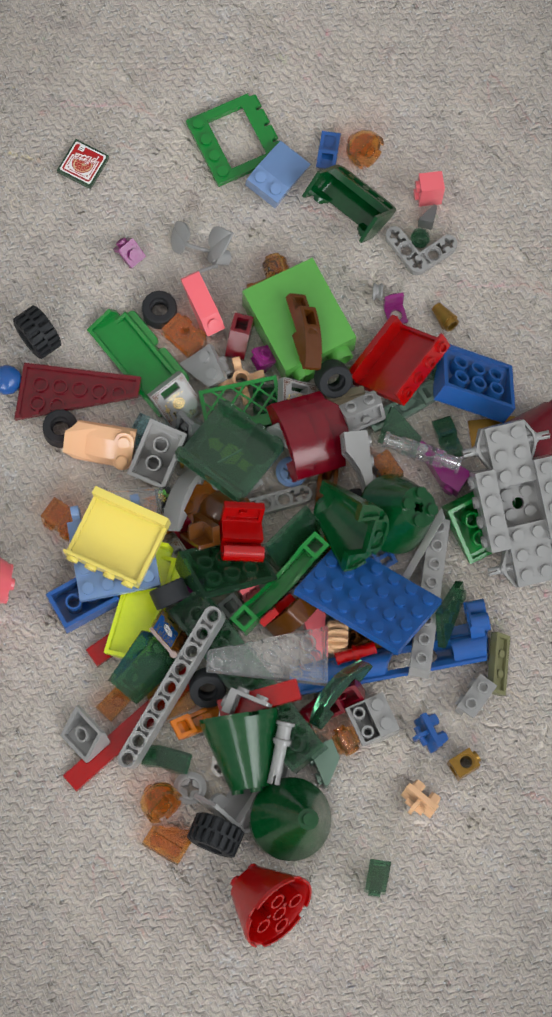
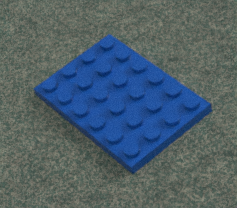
M331 549L295 588L294 595L398 656L438 609L442 599L370 557L366 559L367 563L354 570L343 572Z

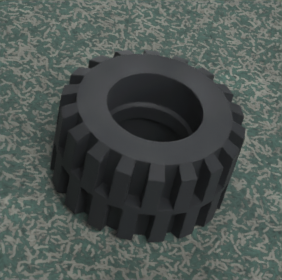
M32 305L13 318V323L19 336L36 357L43 359L61 346V339L56 329L38 307Z
M199 812L196 813L187 838L193 844L209 852L232 858L235 857L245 833L240 827L223 818Z

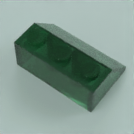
M307 505L263 545L265 548L264 559L278 572L314 531L322 536V529Z

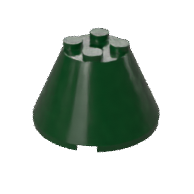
M386 474L373 479L361 494L362 498L381 507L388 516L389 532L385 543L380 549L383 552L404 554L415 549L424 539L435 515L438 513V506L433 496L425 487H421L408 478L397 474Z

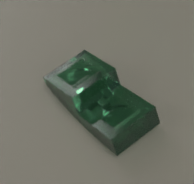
M451 416L432 421L442 454L450 459L463 456V448L458 439L457 430Z

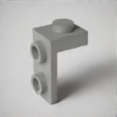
M238 686L237 689L231 687L228 695L223 697L221 711L230 715L234 714L241 697L270 709L272 704L268 703L269 698L259 694L256 697L249 695V690Z

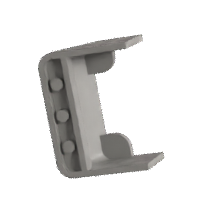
M285 760L281 778L289 777L291 767ZM244 789V794L232 796L229 791L226 797L221 793H216L209 800L197 793L193 796L216 816L237 825L244 833L251 832L249 827L250 807L258 792L250 793V789Z

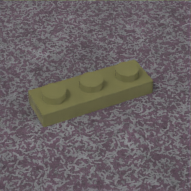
M491 632L488 679L497 685L492 694L506 696L510 636L500 632Z

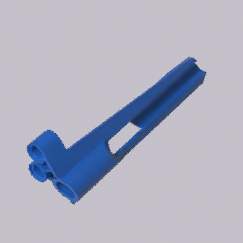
M483 598L463 602L467 623L436 631L433 651L437 654V659L431 663L430 671L487 661L489 656L488 630H491ZM413 638L399 654L411 652ZM381 647L376 648L377 654L362 657L359 661L353 660L337 665L334 657L297 666L290 673L288 679L296 678L301 695L327 691L354 676L358 678L361 684L408 676L409 667L388 670L389 661L395 654Z

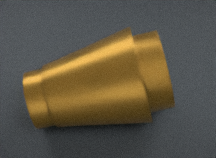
M437 303L432 307V311L443 330L445 329L449 332L458 325V317L444 305Z

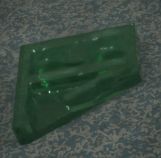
M390 406L377 442L415 456L422 437L395 407Z

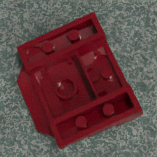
M317 391L273 403L266 407L272 425L279 423L292 459L286 465L293 483L346 466V459L342 456L340 434L349 432L338 404L325 399L322 393Z

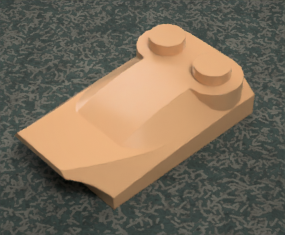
M78 420L74 426L65 430L63 453L68 454L74 459L111 465L119 470H126L130 467L134 458L137 429Z

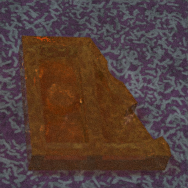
M153 825L143 840L142 845L178 866L192 842L187 838L189 830Z

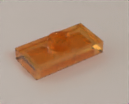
M123 678L96 706V709L112 722L139 694V691Z

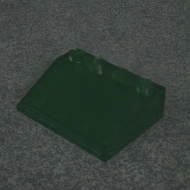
M220 544L201 550L191 548L179 551L175 565L179 576L184 579L185 584L203 600L277 580V576L265 555L263 562L225 561L221 559Z

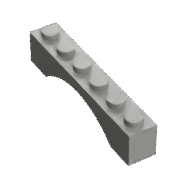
M367 430L343 432L340 434L342 456L356 472L361 491L363 492L365 487L376 478L372 474L374 458L373 455H370L369 448L372 446V439L368 435Z

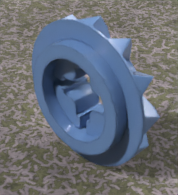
M291 457L282 459L276 467L278 482L285 487L302 485L306 479L294 483L291 477L288 479L286 464L292 461Z

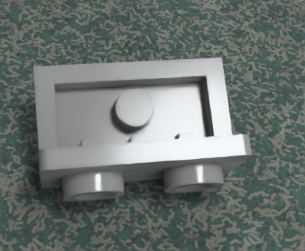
M482 674L477 679L473 677L467 686L468 692L465 695L461 694L455 702L457 705L455 711L461 716L463 713H466L471 718H475L497 685Z

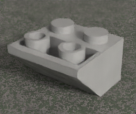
M383 692L345 708L362 746L381 742L398 734L400 731Z

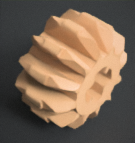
M338 620L329 621L325 629L326 651L334 654L335 652L347 650L348 626Z

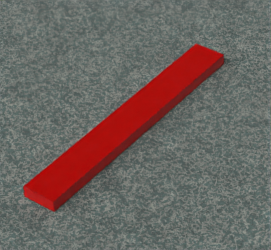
M186 667L179 672L180 675L185 674ZM171 683L168 686L169 693L175 691L176 685ZM189 683L177 702L189 693ZM152 697L107 736L111 743L90 762L86 763L81 759L63 775L64 779L76 792L119 755ZM163 700L157 705L159 711L165 708ZM153 718L147 721L148 728L154 724Z

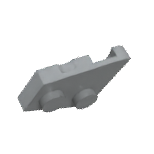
M211 344L180 363L185 370L209 388H214L228 379L217 352Z

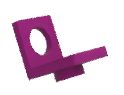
M403 292L393 293L384 297L383 308L387 320L393 311H399L402 314L400 319L402 324L408 323L403 306Z

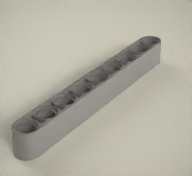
M210 606L204 610L118 755V762L122 767L135 769L142 762L223 626L226 617L221 609ZM218 612V619L211 622V614ZM207 629V637L200 639V632ZM196 647L197 654L194 657H190V649ZM185 665L186 672L185 674L180 675L179 668L180 666ZM171 683H175V691L169 693L168 686ZM163 700L165 708L159 711L157 705ZM153 718L154 726L149 729L147 721ZM142 736L144 742L140 747H138L136 744V740L138 737ZM132 754L133 761L128 765L126 763V756Z

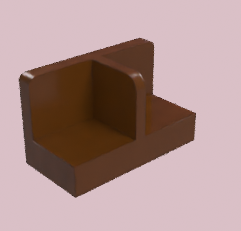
M201 513L193 514V523L188 525V531L180 533L182 539L198 550L221 544L220 526Z

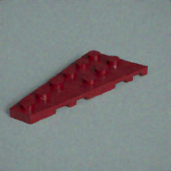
M24 363L14 419L18 421L45 416L54 410L64 409L71 411L139 398L142 379L140 376Z

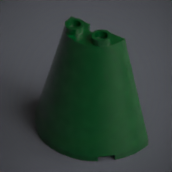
M322 480L319 492L323 494V497L319 498L316 502L313 514L343 572L354 570L367 563L366 559L372 553L376 555L382 548L389 532L388 516L378 505L330 480Z
M277 708L199 720V725L232 796L244 794V789H250V793L263 791L262 787L270 785V783H267L274 750L273 738L276 732Z

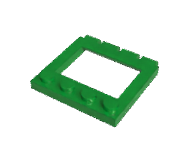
M247 93L186 120V125L218 187L252 173L259 163L280 142V140L276 141L278 136L273 126L268 125L270 121L264 109H260L262 105L256 95L249 96ZM243 109L266 154L231 168L208 123Z

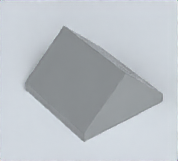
M80 705L75 707L60 735L86 763L90 762L111 743L106 733Z

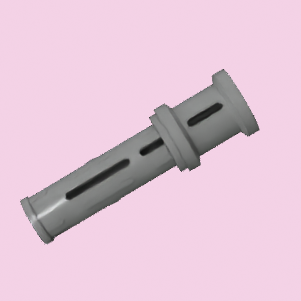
M277 720L278 728L276 736L273 738L275 748L267 783L272 784L273 778L276 776L274 785H280L287 746H290L292 742L290 741L291 730L295 727L294 723Z

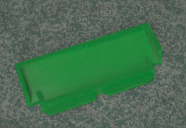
M108 309L87 331L124 375L141 377L139 394L157 416L161 418L162 415L147 394L177 371L182 372L187 381H189L190 377L166 348L159 349L156 346L159 342L158 338L137 312H124L120 315L116 310ZM175 383L161 393L162 397H167L178 386Z

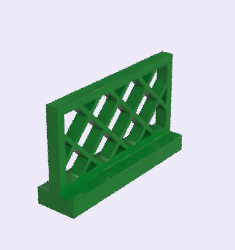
M276 375L198 391L208 439L228 435L232 431L239 433L257 429L261 426H272L265 407L270 399L278 402V381ZM274 381L275 388L271 394L261 389L265 382ZM251 385L257 389L251 399L241 393L245 386ZM228 389H232L237 393L232 402L222 397ZM259 391L268 396L263 406L253 401ZM212 393L218 397L212 407L205 403L204 394ZM239 395L249 400L244 410L234 405ZM220 399L229 404L224 414L214 409ZM251 402L261 408L256 416H250L245 412ZM231 407L241 412L236 420L226 417ZM212 410L222 416L217 424L209 425L208 416Z

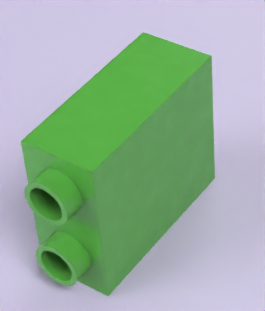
M313 257L242 291V305L247 315L254 317V328L263 344L269 346L276 359L274 365L281 378L286 377L309 382L314 378L315 370L302 368L292 337L296 329L285 298L289 293L306 295L309 307L316 308L322 338L321 363L326 360L336 359L346 364L353 358L352 351L355 350L356 335Z

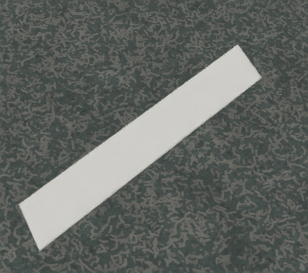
M442 507L402 575L408 580L445 518Z

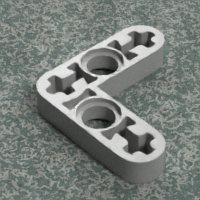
M390 227L385 236L388 245L413 275L425 273L453 254L457 248V240L452 235L443 236L421 252L416 249L399 227ZM391 233L394 235L398 234V241L396 238L391 239ZM445 242H452V248L449 246L443 249L444 254H442L441 249L445 246ZM402 247H409L411 253L403 255L400 250ZM430 251H435L438 253V258L430 259L427 254ZM414 261L416 264L421 263V269L418 267L414 268Z

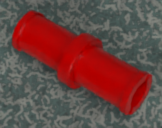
M371 641L360 646L353 645L350 649L335 652L334 655L337 665L353 660L359 661L362 657L377 654L374 642Z

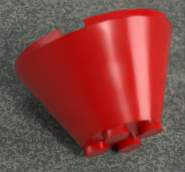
M255 863L249 865L247 870L240 876H235L230 883L232 886L231 897L245 939L253 947H257V945L269 946L290 932L302 918L299 914L304 906L308 907L312 894L311 885L305 878L261 867Z

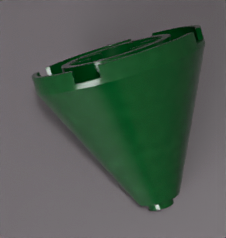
M285 777L281 778L280 785H274L275 780H273L272 784L264 786L262 788L263 791H259L251 804L249 827L252 837L262 851L275 859L284 861L305 859L317 852L329 835L331 810L328 801L318 787L305 779Z

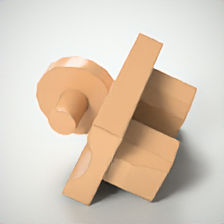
M416 780L412 784L409 783L401 794L406 799L405 803L410 807L407 813L411 815L415 811L420 816L425 814L428 818H431L439 807L438 803L441 797L433 792L428 797L422 793L425 785L420 780Z

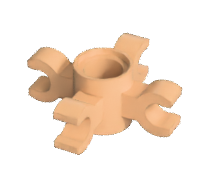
M240 357L232 358L233 377L225 380L218 387L237 383L236 380L239 378H244L246 381L264 378V370L249 374L246 370L242 369ZM250 385L245 386L241 393L251 399L248 391ZM241 396L243 406L247 405L249 400Z

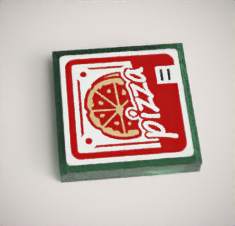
M75 139L59 165L57 173L91 189L108 162L109 155Z

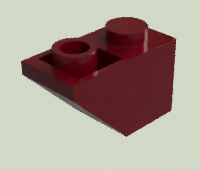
M235 312L229 332L226 357H240V360L244 361L254 326V317Z

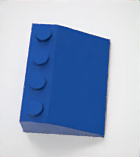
M450 344L446 353L437 363L433 383L434 400L504 423L515 410L512 365Z

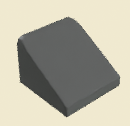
M434 204L419 218L418 227L429 230L433 228L437 205Z

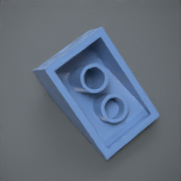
M280 141L250 174L245 185L272 207L276 208L311 164Z

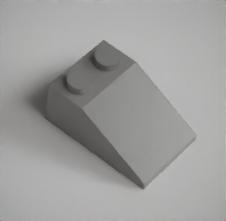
M150 418L127 474L159 488L167 487L178 462L187 433Z

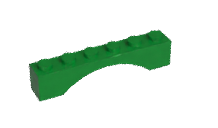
M314 531L284 567L230 617L231 623L247 636L259 624L260 619L279 603L330 551V545Z

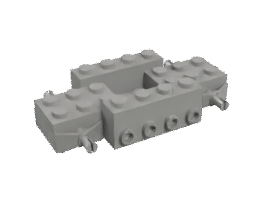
M524 419L480 428L477 431L475 446L462 450V453H467L462 454L463 458L475 455L486 467V469L469 472L468 485L470 490L473 489L474 492L472 503L479 517H476L478 528L482 529L483 536L480 539L483 549L486 548V551L490 553L502 551L499 566L488 568L489 576L503 574L514 587H524L552 580V455L546 454L533 457L537 442L550 438V435H545L550 433L549 430L538 433L534 432ZM516 497H520L523 502L522 506L518 509L512 505L513 499Z

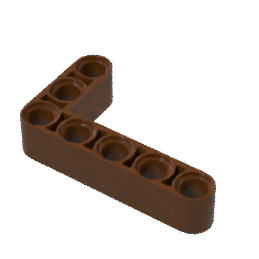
M297 597L291 605L269 622L265 628L278 641H281L302 626L317 608Z

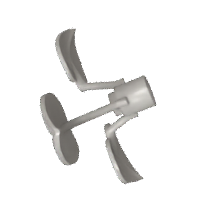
M176 221L171 234V246L176 253H183L186 246L208 252L207 258L212 265L197 270L206 285L205 278L201 274L202 272L213 268L217 269L218 265L227 266L230 264L231 253L226 249L234 233L223 227H213L208 238V244L211 248L207 249L188 243L187 241L190 238L188 225L182 221Z

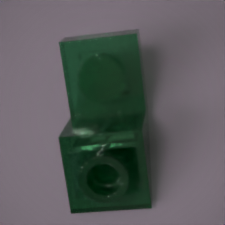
M151 745L141 764L146 767L163 768L171 773L187 774L192 754L161 745Z

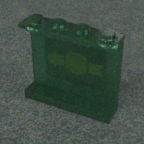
M219 398L216 409L186 445L177 448L175 458L233 501L242 502L284 451V444L280 437L277 435L272 436L268 433L262 424L254 423L248 414L236 410L230 401H224Z

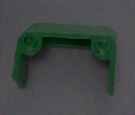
M338 164L317 171L302 195L303 198L313 196V199L319 204L331 203L358 224L357 230L359 236H361L359 239L361 243L372 239L396 212L394 205L348 169Z

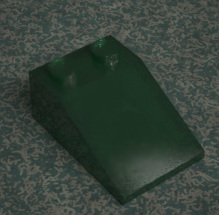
M142 630L108 681L134 704H138L163 681L176 658L170 657L166 648L151 632Z

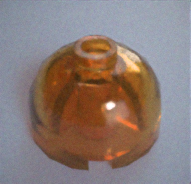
M360 130L352 134L348 138L346 146L348 159L360 169H363L362 167L364 166L370 167L381 154L379 149L380 145H384L383 138L371 130Z
M167 782L150 784L144 789L140 800L141 810L151 823H160L159 819L164 816L168 819L177 811L182 802L179 799L182 797V794Z

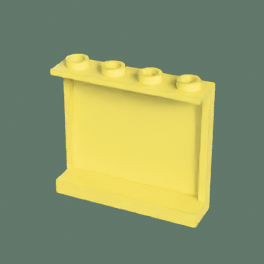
M95 486L92 491L93 498L68 548L63 549V552L67 556L66 559L72 563L85 564L84 567L92 572H96V570L103 572V576L107 579L114 581L116 578L122 581L121 584L127 588L132 589L136 587L139 589L171 522L167 517Z

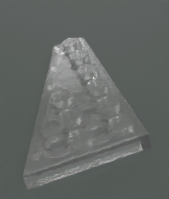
M328 626L314 630H304L295 634L289 633L255 642H245L236 646L230 645L211 649L207 652L206 672L277 681H288L296 678L298 683L326 686L328 684Z

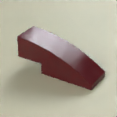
M354 676L325 691L304 706L300 712L308 725L312 727L345 713V708L365 700L366 691L358 678Z

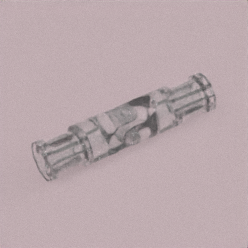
M390 431L386 432L382 448L388 447L397 450L399 454L415 458L439 468L445 467L454 470V473H458L463 459L462 456L456 457L447 454V451L416 440L392 435ZM427 451L433 456H426Z

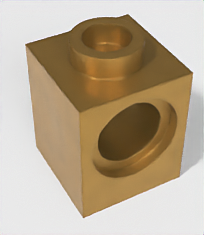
M468 748L450 759L447 765L459 781L479 769L481 759L476 751L472 752ZM468 759L471 766L469 768L462 767L460 760Z

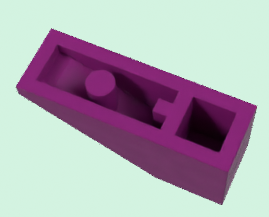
M421 440L418 445V451L439 486L442 487L443 492L447 495L457 497L467 483L470 471Z

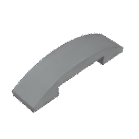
M208 466L190 467L175 482L163 516L169 518L171 522L168 531L181 530L187 517L184 509L196 484H203L206 478L204 471L209 468Z

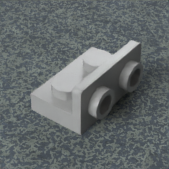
M375 391L339 405L349 431H359L386 419L383 403Z

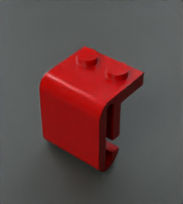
M224 501L219 520L222 560L263 562L265 548L261 546V543L264 540L262 519L265 511L264 503Z

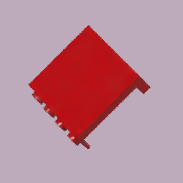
M391 315L349 369L352 374V383L354 386H363L366 391H375L378 396L405 406L446 353L450 344L442 333L435 337L404 325L398 316Z

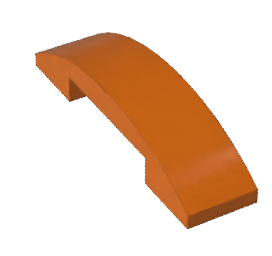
M218 705L212 708H202L170 721L178 740L202 733L199 720L218 717Z

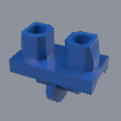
M425 712L414 720L416 727L413 729L417 735L412 740L414 742L420 740L423 747L427 746L430 754L436 752L449 740L446 732H436L434 726L439 724V719L435 713L427 715Z

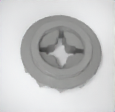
M182 773L174 782V795L179 802L186 805L197 804L199 801L193 796L195 793L202 797L205 796L206 782L198 773ZM192 780L193 787L198 790L192 791L188 797L187 790L181 787L188 786Z

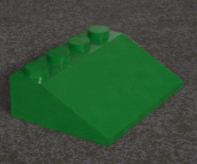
M473 491L442 506L445 519L450 520V529L469 564L492 554L486 551V548L483 549L480 537L483 534L482 529L478 528L476 517H479L477 509L473 507ZM520 497L514 498L512 502L513 507L516 509L520 508L523 503Z

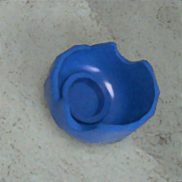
M10 365L0 366V394H13L19 390L22 376L15 367Z

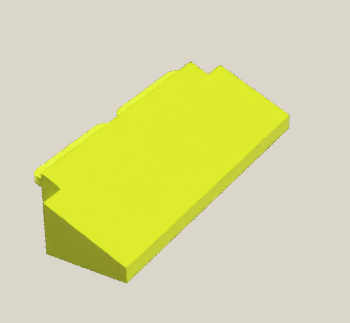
M164 542L161 543L156 553L161 586L179 579L183 570V564L177 558L172 557L174 549ZM156 588L122 594L120 596L104 649L105 654L140 664L142 655L151 657L158 653L161 643L149 630L160 611L156 609L149 594L150 591Z

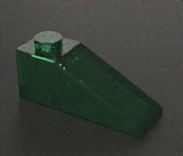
M369 860L364 892L368 893V896L380 898L381 895H385L391 867L390 861Z

